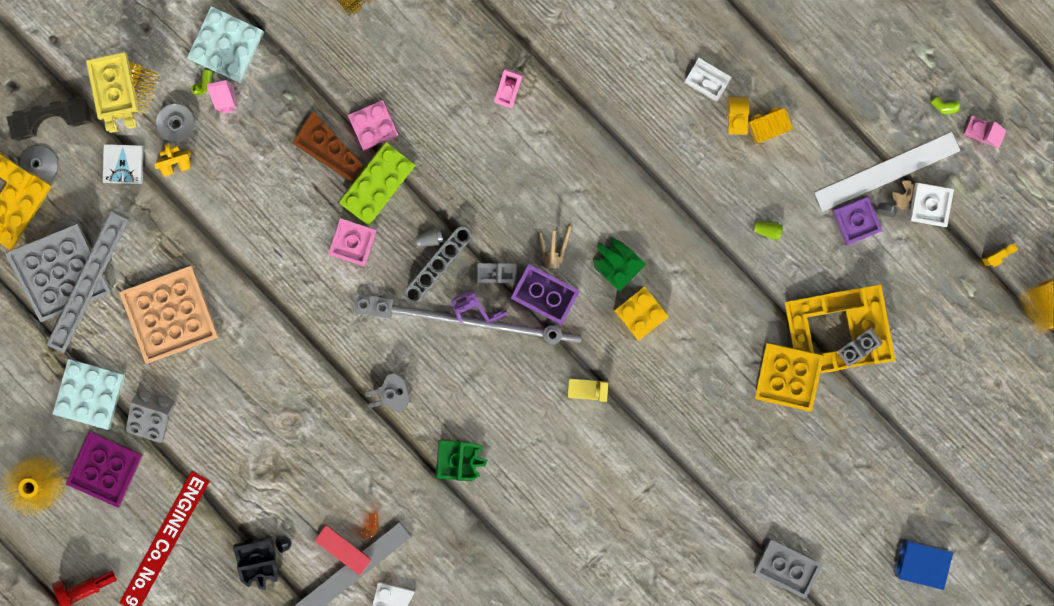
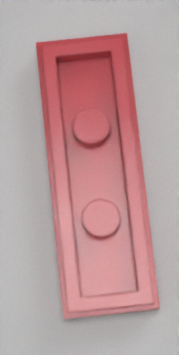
M328 525L323 528L315 539L316 543L358 575H361L372 561L371 558Z

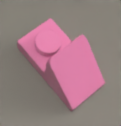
M505 68L494 102L512 108L522 83L523 74Z
M970 116L963 134L999 148L1006 130L995 121L989 123Z

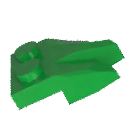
M612 237L610 241L611 247L598 243L597 250L602 257L593 258L594 268L620 292L646 263L623 242Z
M438 440L435 478L473 481L480 477L476 467L486 466L488 460L477 456V453L482 451L483 446L464 441Z

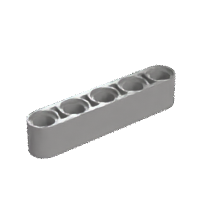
M457 228L406 288L404 296L408 302H419L472 239L471 231L468 228ZM462 230L468 232V238L465 241L458 239V233ZM448 245H454L456 248V252L452 256H448L445 252ZM438 259L442 260L444 264L443 268L439 271L433 267L434 261ZM424 274H428L431 277V282L428 285H424L421 282V277ZM411 289H416L419 293L416 300H412L409 297Z

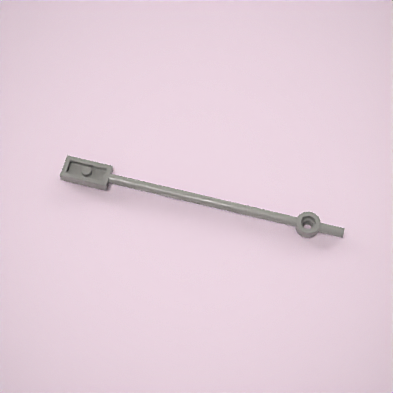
M355 294L353 313L390 319L392 313L543 337L548 344L552 345L559 343L560 340L581 342L580 335L562 333L560 328L554 325H550L543 330L500 322H487L486 320L462 316L463 322L460 323L456 315L394 306L393 299ZM551 331H554L556 333V337L554 339H551L549 337V333Z

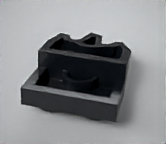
M271 536L233 545L238 564L237 571L243 584L249 587L253 581H256L259 589L266 590L267 578H270L272 582H277V557Z

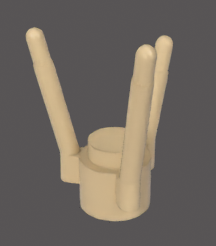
M571 225L567 228L559 256L555 252L556 230H552L551 252H547V256L543 235L539 233L544 267L559 268L560 263H563V255L572 228Z

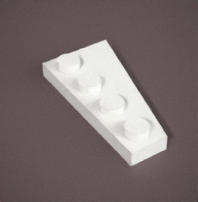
M379 581L372 606H408L416 590Z

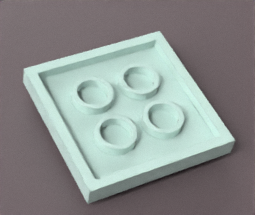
M211 6L187 59L241 83L264 31Z
M68 359L53 415L109 430L125 374Z

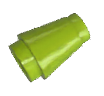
M756 221L754 232L774 241L775 239L780 240L783 225L779 224V222Z

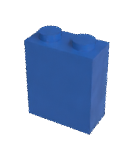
M904 539L898 548L900 556L898 562L896 561L893 571L895 576L901 580L944 590L953 552Z

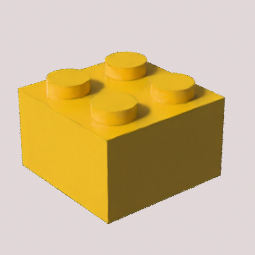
M645 286L613 310L638 341L669 317Z

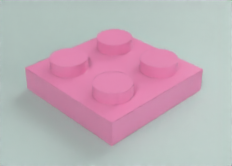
M383 100L348 115L363 151L399 136Z
M340 218L328 255L365 267L377 230Z

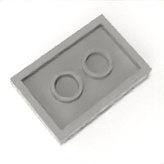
M770 538L753 573L806 599L820 572L822 564Z

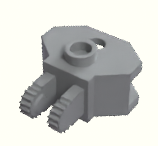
M396 372L388 374L383 385L378 389L365 392L366 397L380 393L382 399L370 402L368 404L369 408L387 405L394 411L401 412L407 408L411 399L406 379ZM398 388L403 390V394L398 393Z

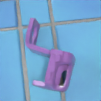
M473 289L451 300L452 308L460 323L463 321L459 313L475 306L479 308L487 322H492L508 315L505 309L488 317L479 304ZM466 296L465 301L455 305L454 301Z

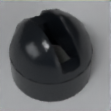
M286 536L276 538L275 540L276 547L280 553L289 550L292 546L291 539Z

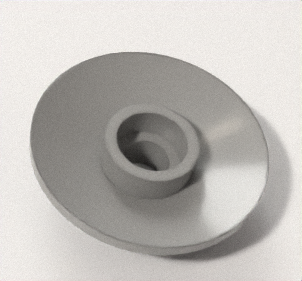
M167 105L157 115V131L167 141L182 142L194 130L195 120L193 114L183 105ZM175 121L180 122L179 127L174 126Z
M40 145L32 146L22 154L19 166L48 182L57 173L58 160L51 149ZM38 160L39 166L35 168L34 162Z

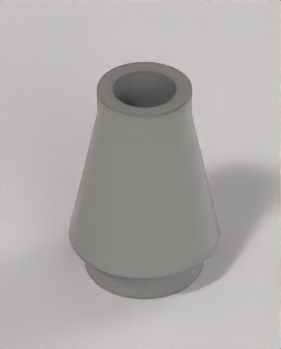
M435 227L420 236H416V243L418 247L441 246L442 243H445V235L442 228L437 229Z

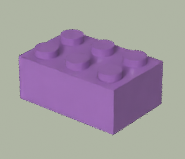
M528 264L511 299L563 325L580 291Z

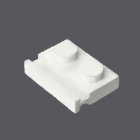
M698 58L684 83L717 102L732 77Z

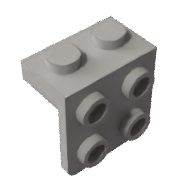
M139 390L130 403L126 431L161 443L164 440L167 419L173 411L176 401Z

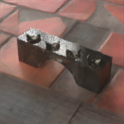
M75 96L68 98L67 102L49 103L50 106L47 107L34 106L31 107V111L27 112L23 110L14 111L11 116L6 117L11 138L21 141L37 137L39 126L50 117H61L67 125L72 127L92 123L87 100Z

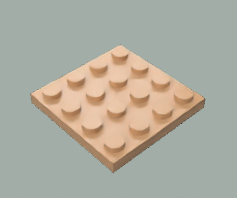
M193 266L119 292L145 364L219 338Z

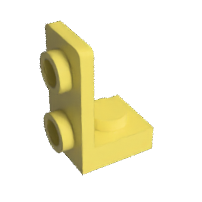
M569 379L568 398L607 402V381Z

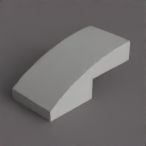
M476 263V283H517V264Z

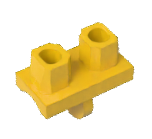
M166 143L165 150L159 151L162 158L156 159V163H154L155 168L160 169L164 177L174 173L172 164L178 163L180 171L190 169L191 163L189 158L191 153L189 149L178 152L180 151L179 146L172 147L170 143Z

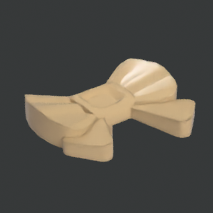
M902 181L906 190L903 195L896 192L892 193L893 200L900 209H906L907 203L912 200L914 185L911 184V181Z

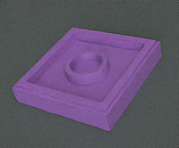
M869 196L832 210L846 246L883 231Z

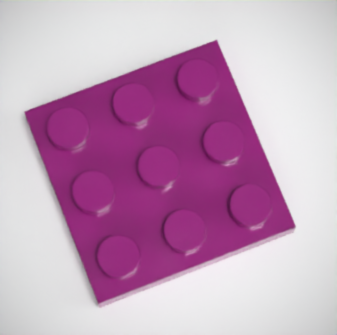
M90 431L66 485L119 508L143 454Z

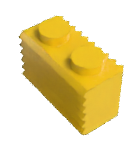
M778 106L768 110V115L762 117L761 114L750 118L751 121L748 123V127L755 145L793 130L785 108L780 109Z

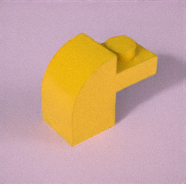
M728 96L726 98L727 134H748V97Z

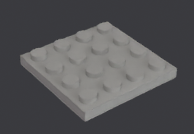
M79 223L5 253L40 322L62 313L92 251ZM104 273L90 302L112 293Z

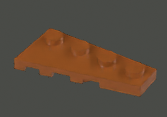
M314 111L292 142V144L352 183L365 167Z

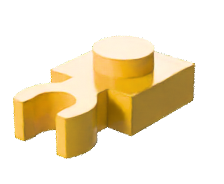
M1015 243L1009 244L1003 249L986 256L982 261L985 266H998L1003 263L1002 259L1018 251Z

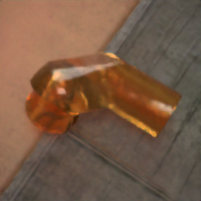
M378 513L369 514V525L360 532V537L363 540H370L379 532Z

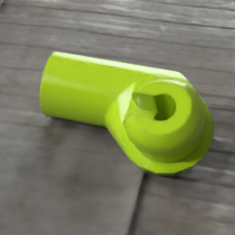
M203 70L202 81L196 85L193 84L191 87L193 94L201 96L208 91L207 84L212 83L213 71Z
M938 96L930 102L942 114H954L960 108L959 101L953 100L952 102L944 103Z

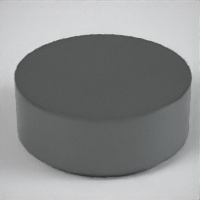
M880 203L877 211L885 216L895 217L898 209L891 204Z

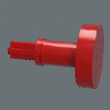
M112 570L97 578L92 576L90 579L69 589L66 588L62 579L52 583V587L60 606H74L75 602L94 593H99L100 588L117 581Z

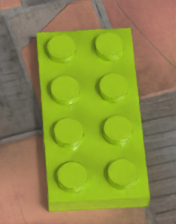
M384 141L339 199L338 203L369 226L416 165Z

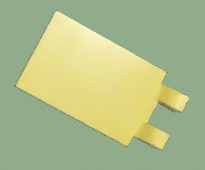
M127 53L86 60L97 116L100 120L104 119L106 131L110 133L117 132L118 128L115 120L124 118L126 127H129V129L136 128L137 123L133 113L139 112Z

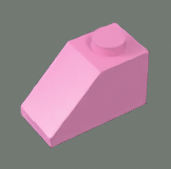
M226 80L207 84L215 110L222 112V114L233 112V109L238 108L232 84Z

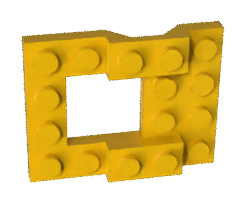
M0 152V178L7 182L0 193V244L9 250H13L53 186L39 176L21 168L4 153Z
M881 284L785 302L792 344L795 349L814 353L808 317L846 311L851 340H854L872 327L883 342L882 345L850 367L837 352L838 350L821 353L824 355L821 374L851 367L896 361Z

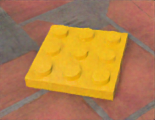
M766 343L755 399L812 412L824 355Z

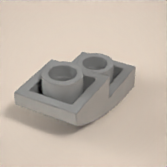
M871 327L837 352L847 366L850 367L882 345L883 342Z

